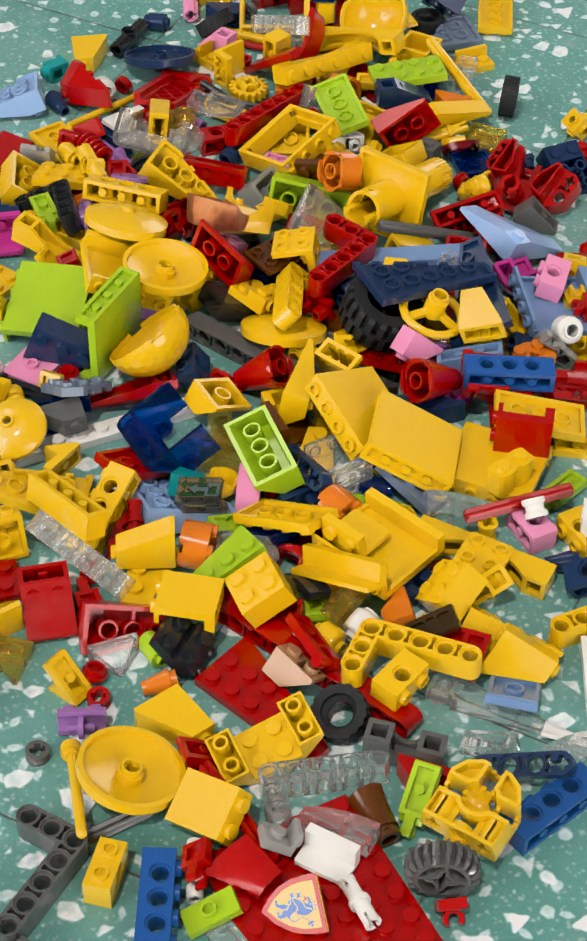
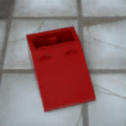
M67 561L17 567L27 642L34 643L78 636Z

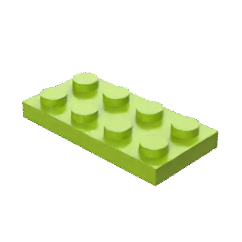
M429 55L403 61L396 60L390 63H377L368 66V74L374 87L376 79L392 77L415 86L448 81V73L439 55Z
M346 73L311 86L322 113L336 118L342 132L337 138L370 125L369 119Z

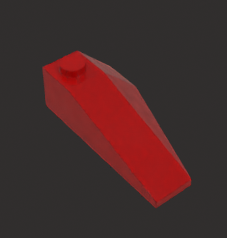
M76 59L72 60L60 82L61 89L59 92L65 102L75 105L113 108L109 89L100 79L95 80L93 77L94 73L91 70L87 71L86 65Z
M80 599L77 623L80 654L107 656L114 654L116 651L135 648L139 645L138 640L140 636L150 630L156 632L167 615L161 616L160 623H154V613H150V605Z

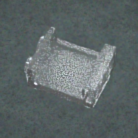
M334 434L305 444L303 447L306 454L330 472L332 484L340 485L346 489L373 478V464L359 458V456L355 460L350 461Z

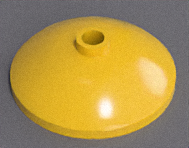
M13 398L0 403V456L2 460L11 458L12 461L21 460L35 452L42 444L47 433V419L43 410L35 402L24 398Z

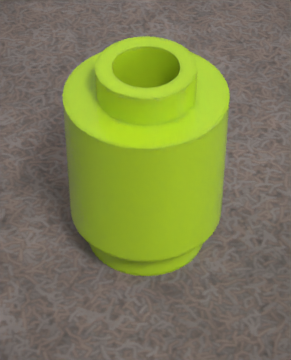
M150 630L143 633L138 640L139 650L152 667L160 668L167 666L168 664L149 645L155 631Z

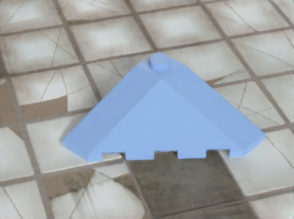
M38 71L24 75L16 80L14 86L8 85L0 90V118L38 116L46 110V102Z
M477 205L462 206L459 209L503 260L508 258L515 260L524 256L531 260L545 258L548 253L556 256V253H564V250L553 238L540 234Z
M155 479L141 481L132 499L142 500V519L145 521V524L168 516H174L175 534L181 532L186 519L206 522L207 516L237 512L229 502L220 500L219 503L176 502V497L167 495L169 481L161 479L160 482Z

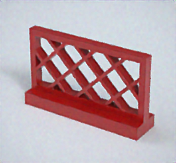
M165 72L134 91V106L140 105L145 108L150 106L151 98L170 100L169 108L176 109L205 90V88L196 82L172 79V73Z
M183 154V159L186 163L194 167V173L200 180H204L206 184L225 188L230 186L235 190H240L244 187L249 166Z

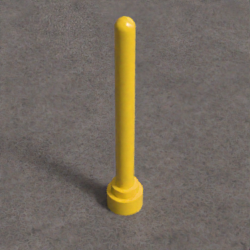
M66 739L60 745L61 758L68 765L76 836L79 839H84L87 836L82 788L77 779L75 769L81 743L77 739Z

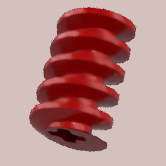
M83 132L77 134L74 138L73 145L76 147L82 145V143L90 144L97 158L105 160V166L107 165V160L112 159V149L95 136L94 133Z

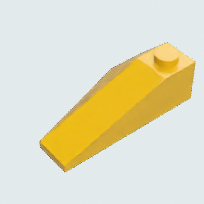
M165 139L159 144L138 173L148 177V184L150 186L169 189L168 195L179 200L187 197L188 193L217 198L205 181L200 180L194 173V167L186 163L182 152Z
M310 338L282 394L278 414L286 425L304 419L308 410L312 411L315 405L305 390V386L315 376L313 339Z
M472 604L461 626L492 635V643L505 623L495 614ZM513 625L514 627L518 628V629L521 630L522 632L526 633V632H525L524 630H522L521 628L517 627L516 625ZM530 635V637L558 653L559 657L563 656L564 652L562 649L537 636Z

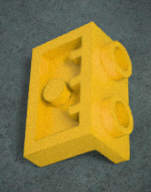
M486 44L459 49L454 52V63L465 76L495 69V63L487 55Z

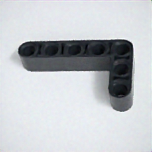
M67 179L55 181L25 193L14 200L15 205H18L20 213H22L24 210H33L29 197L48 192L56 206L57 214L67 235L75 234L83 228L76 198Z

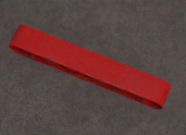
M295 83L226 122L224 143L228 146L241 145L256 135L289 104L302 108L306 107L309 99V85L306 83Z

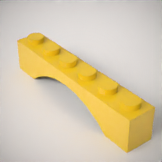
M325 26L324 38L319 52L340 48L344 44L359 40L371 42L372 50L380 55H397L406 46L403 29ZM307 31L301 35L303 41Z
M357 40L344 44L342 47L326 54L272 65L274 84L289 86L372 61L371 42Z
M25 210L13 221L11 240L37 253L47 244H50L58 255L73 248L57 237L43 219ZM76 250L82 263L81 251Z
M425 514L421 517L422 520L445 534V551L439 556H455L470 532ZM514 549V554L505 569L520 592L544 601L555 581L557 565Z

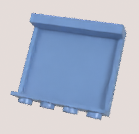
M517 266L513 267L512 274H509L508 285L512 288L513 299L517 302L518 313L522 316L523 327L526 328L529 336L534 337L535 334L543 329L551 331L553 321L562 315L578 318L583 325L582 336H587V323H583L581 316L573 315L574 309H566L561 297L558 304L534 296L536 287L533 286V282L536 276H520ZM578 266L576 275L567 277L564 289H568L570 284L573 285L574 289H579L580 285L583 284L587 292V267Z

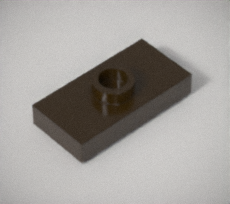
M448 604L405 624L406 627L442 637L462 629L453 604Z

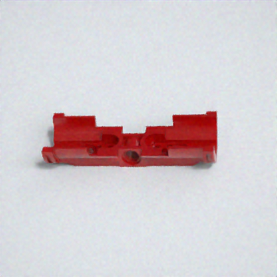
M463 349L462 357H461V364H460V373H461V376H462V365H463L464 354H483V355H502V354L476 353V352H473V349ZM575 360L573 370L555 369L556 380L553 392L510 391L584 405V409H587V361ZM463 379L460 386L462 397L478 398L486 402H494L496 389L510 390V386L468 383L467 388L463 389Z

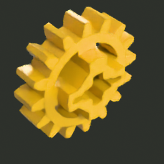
M241 75L240 78L235 77V81H230L228 93L236 100L252 101L255 103L257 100L262 101V98H266L268 86L263 78L258 79V76L248 75V77H244Z

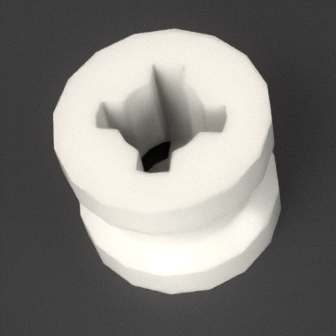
M544 496L521 501L522 506L526 510L525 520L549 515L548 510L544 507Z

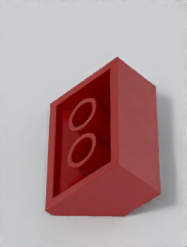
M201 219L191 246L198 249L205 256L208 268L228 288L231 285L249 281L255 266L213 225Z

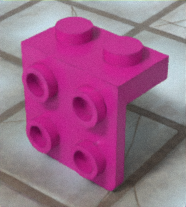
M20 210L0 212V257L25 254V246L11 240L13 221L21 214Z

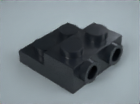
M166 616L150 640L149 645L171 669H175L177 676L182 680L190 676L196 677L204 670L202 662L215 652L213 645L216 639L210 632L204 631V625L201 622L193 624L187 618Z

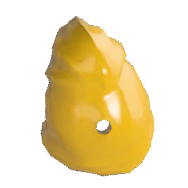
M484 171V173L463 182L456 193L458 198L462 201L491 191V187H493L489 174L491 171Z

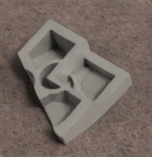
M21 143L20 154L39 165L46 161L60 164L54 160L56 151L50 147H45L44 149L37 145Z
M543 329L534 335L533 339H539L538 342L555 351L557 365L567 369L577 360V354L549 329Z

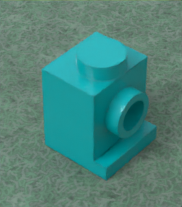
M56 55V58L42 62L43 68L40 69V74L50 84L60 82L69 68V62L61 55Z

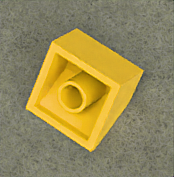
M229 377L194 379L184 398V401L194 414L247 411L252 407Z

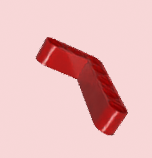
M328 214L325 217L323 237L341 248L309 272L307 294L313 298L324 297L355 273L352 269L353 261H361V265H365L375 257L377 235L339 214Z

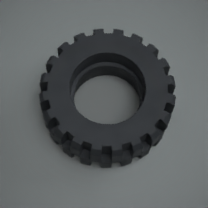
M358 275L356 278H353L339 304L338 311L342 326H345L347 334L354 336V341L362 343L363 347L367 349L370 347L377 352L383 350L385 353H391L395 350L390 348L403 324L409 327L402 319L399 311L400 303L382 307ZM422 298L408 302L409 312L423 308L424 302L421 301ZM376 308H379V309L385 311V312H386L387 314H389V315H386V314L381 313V312L378 311ZM425 317L415 321L422 325Z

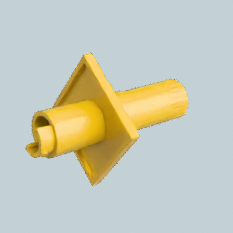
M364 145L360 148L359 154L362 158V184L359 188H355L352 191L347 206L344 207V216L361 227L387 239L391 233L377 230V223L380 219L422 225L427 199L448 189L451 185L450 183H452L453 178L451 167L439 157L430 158L413 166Z

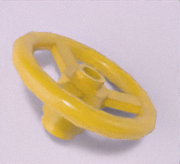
M436 288L431 291L423 308L409 312L408 302L399 304V311L404 322L422 336L438 340L449 339L459 334L460 304L445 290ZM448 305L455 312L457 317L456 323L445 313ZM423 317L432 321L439 320L449 330L435 331L425 328L415 320Z

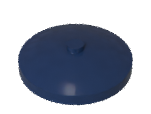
M178 45L140 46L124 52V62L126 64L144 69H153L157 72H161L164 69L181 67L196 60L194 49Z

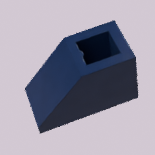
M206 2V18L229 7L235 20L228 24L227 27L239 29L240 3Z

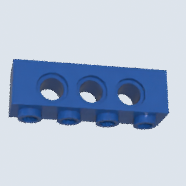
M464 354L462 365L463 389L467 388L468 383L510 386L509 391L553 392L556 380L554 357Z
M581 761L577 763L576 771L572 776L557 778L553 782L550 780L543 785L539 792L535 795H528L522 801L521 823L508 842L522 856L587 809V767ZM503 814L502 817L509 820L510 825L514 823V819Z
M143 847L134 941H177V935H172L173 927H178L179 909H174L175 902H180L181 884H176L177 877H182L181 859H177V848ZM160 929L161 931L153 932L152 930Z

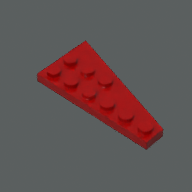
M248 635L194 678V684L251 727L280 713L277 702L291 695L285 686L279 687L261 670L267 661ZM321 739L306 759L300 763L310 770L319 764L329 754V747L325 741Z

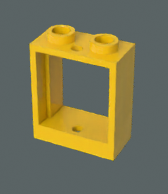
M422 139L389 146L382 151V153L413 166L428 158Z

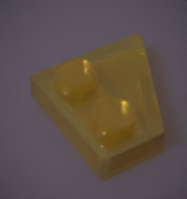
M0 634V672L8 676L13 685H17L35 649L33 641Z

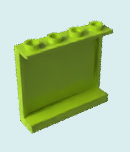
M21 261L20 268L15 273V284L10 289L9 303L5 305L4 320L0 322V333L3 334L5 342H9L10 335L31 337L42 312L85 330L86 326L75 323V314L94 294L86 292L83 266Z
M120 266L75 314V323L87 326L91 366L90 369H84L80 377L90 379V381L91 377H105L114 367L109 359L114 348L128 334L133 336L142 328L140 326L142 323L140 272Z

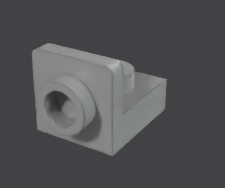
M295 817L287 829L279 824H271L262 821L257 828L261 848L289 857L292 856L297 847L302 845L304 840L301 821Z

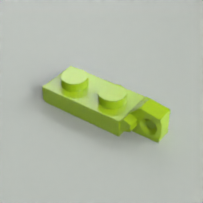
M45 192L29 197L36 216L43 219L52 232L58 231L56 222L60 221L49 193Z
M571 468L545 488L571 483L574 488L573 495L544 503L545 509L549 512L551 508L556 510L558 507L563 506L587 487V478Z
M418 759L414 761L398 809L400 813L398 820L403 821L400 828V835L402 837L413 840L417 828H423L424 824L421 823V814L437 790L443 772L442 767Z

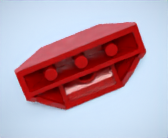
M495 189L429 212V215L435 227L473 232L476 228L459 210L460 207L477 205L498 214L504 210L505 205L498 190Z

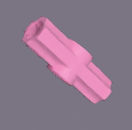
M183 0V18L188 22H194L198 19V0Z

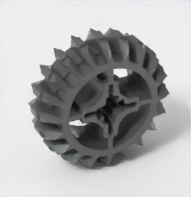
M439 838L436 841L426 839L425 844L419 842L416 843V847L409 848V853L406 854L404 859L403 874L405 881L408 882V887L414 889L415 893H423L425 897L434 896L435 899L438 897L445 899L448 897L457 898L460 894L465 896L468 895L469 891L475 890L481 878L480 858L477 856V851L471 850L470 845H462L461 841L451 842L450 838L446 841Z

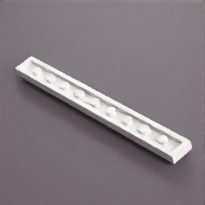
M184 398L90 424L88 425L89 430L78 434L65 436L58 433L45 437L35 452L21 460L12 462L15 463L17 468H22L45 461L44 446L77 442L80 444L81 450L191 419L200 416V414H194L184 401Z

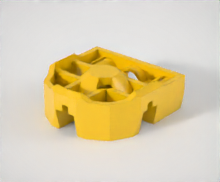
M467 759L450 769L444 787L441 785L438 787L423 809L421 823L454 841H461L462 845H470L471 850H475L478 854L496 862L521 823V786L511 772L505 770L500 776L493 769L491 762L485 759ZM489 780L496 783L494 790H491V792L487 791L486 787ZM454 788L462 792V797L461 795L451 791V789ZM494 801L496 809L490 811L489 805ZM499 812L514 819V823L510 825L509 820L498 815ZM459 814H460L461 818H462L464 821H466L468 824H472V825H475V826H476L473 831H472L471 827L468 826V825H467L466 823H464L463 821L456 820L457 817L459 816Z

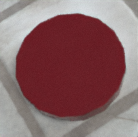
M473 139L449 143L442 146L441 152L444 156L447 155V152L452 156L469 153L472 151L471 148H474V150L479 149V141Z

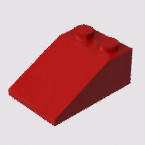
M425 98L387 109L370 121L387 147L420 140L441 125Z

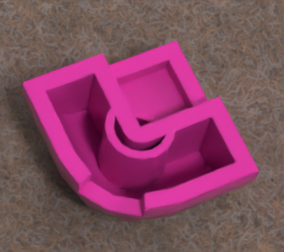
M527 256L515 260L508 258L493 263L492 268L497 274L496 279L507 294L513 296L512 288L508 285L509 274H512L514 266H517L520 276L540 275L537 269L532 267Z

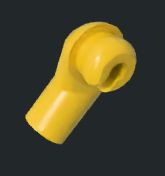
M465 135L443 138L441 143L444 146L466 139Z

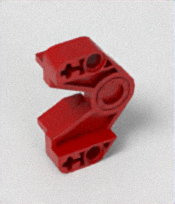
M513 137L511 140H502L488 157L486 165L488 170L491 171L489 174L494 189L498 190L505 205L504 211L513 215L515 206L534 195L551 215L567 212L582 191L578 176L563 168L561 163L556 162L539 172L531 183L528 184L526 181L521 180L526 156L525 147L518 144L517 139ZM563 199L561 203H556L558 200Z

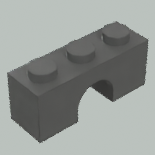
M373 717L369 718L363 736L362 758L397 766V757L400 753L444 765L449 736L422 729L419 739L408 740L397 734L395 729L396 723Z

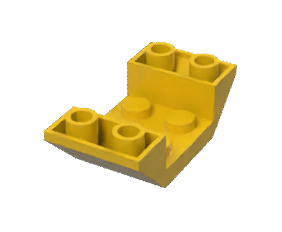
M301 691L277 702L280 713L235 736H232L229 728H226L204 740L220 774L227 783L235 786L257 785L305 760L324 737V733Z

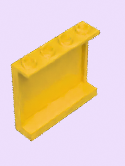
M87 229L80 244L86 292L95 294L116 270L122 266L124 253L136 242L110 237ZM141 290V306L151 310L159 311L171 305L174 297L153 295Z
M372 366L317 373L305 386L306 392L350 461H354L368 441L375 408L371 406L372 402L382 389L388 391Z
M382 389L371 404L375 411L368 441L360 451L359 458L442 499L454 484L463 430Z
M466 421L462 428L454 484L447 493L478 503L488 504L534 492L545 468L548 469L551 464L553 446H550L548 458L534 456L531 478L526 484L514 487L510 494L497 498L486 489L488 470L494 461L506 458L508 453L493 451L494 441H489L491 428Z
M373 487L365 492V503L358 510L390 530V536L366 556L387 561L386 586L371 592L373 595H377L386 601L445 551V534ZM315 533L312 534V544L341 550L323 537L321 538Z

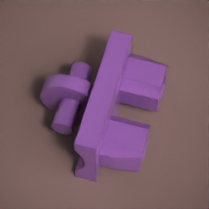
M91 704L89 707L77 708L74 705H64L63 708H57L58 736L78 735L79 739H85V735L107 728L106 707H102L101 704Z

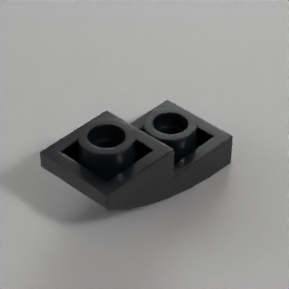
M291 573L284 574L294 593L302 592L307 601L330 597L331 589L325 582Z

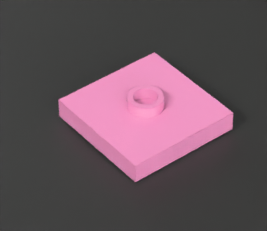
M25 348L3 369L2 373H7L8 377L38 386L41 370L46 369L57 373L58 368L63 365L40 361L35 358H23L26 351Z

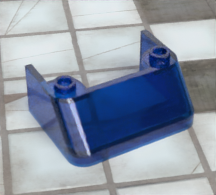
M166 381L123 415L117 423V428L149 471L171 473L180 466L194 471L218 452L221 447L202 424L198 425L171 448L167 447L162 439L169 436L173 429V423L170 419L187 406L186 402L169 381Z

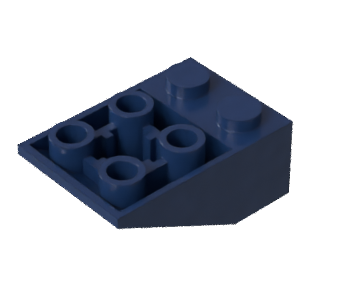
M576 139L545 147L541 150L535 159L537 165L542 166L541 171L559 162L563 165V168L578 176L582 188L580 195L587 193V162Z

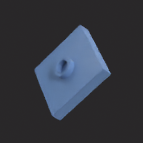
M490 675L484 703L537 713L542 683Z

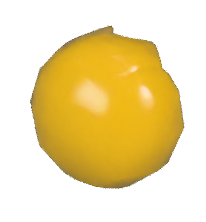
M212 467L209 474L205 477L221 479L217 499H225L236 491L238 474L231 468Z

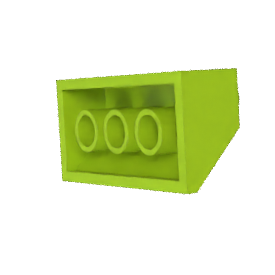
M276 171L272 176L269 197L294 205L291 212L293 214L309 216L325 222V217L328 214L335 213L345 217L344 207L347 206L352 191L328 192L322 188L324 185L319 183L318 180Z
M265 404L223 425L255 490L285 494L305 484L300 470Z

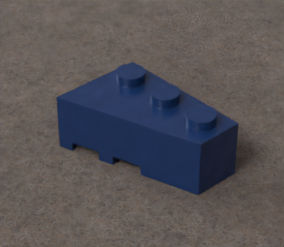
M42 312L23 358H35L40 361L62 365L71 364L74 367L90 369L88 331Z

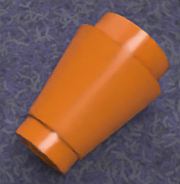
M168 668L140 682L144 697L158 695L173 685L179 684L175 669L168 671Z

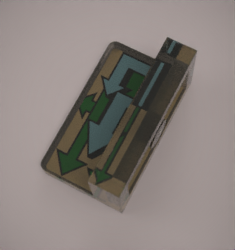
M180 477L174 504L182 513L227 514L228 504L221 497L224 480L220 477Z

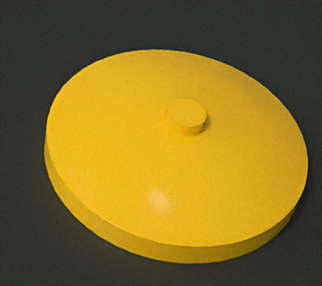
M95 203L89 205L85 209L84 222L93 230L110 237L129 241L163 238L168 227L167 221L159 214L127 203Z
M153 238L137 242L126 250L122 261V267L140 272V288L142 291L158 296L174 297L195 292L204 285L208 275V262L205 256L195 247L174 239Z
M273 312L262 315H249L241 321L240 333L242 336L262 345L301 348L305 347L309 338L313 339V346L322 343L326 339V325L322 322L314 321L309 316L302 315L287 331H282L275 325L272 319Z
M124 725L103 728L88 736L79 749L75 766L77 779L81 787L93 800L110 810L129 815L154 814L170 807L186 772V767L180 753L169 741L152 731Z

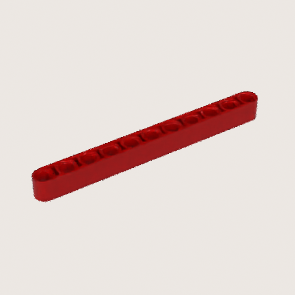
M224 586V598L218 622L243 638L248 635L257 647L270 655L276 646L291 642L298 646L302 654L311 661V656L303 650V645L291 633V628L275 617H272L255 629L241 614L231 592ZM341 664L337 671H329L325 668L320 669L326 675V678L315 684L325 689L330 684L342 683ZM368 676L364 684L357 689L369 703L372 717L396 723L395 729L397 734L402 738H407L423 721L421 711L410 702L406 706L402 705L396 712L392 711L370 695L372 678Z

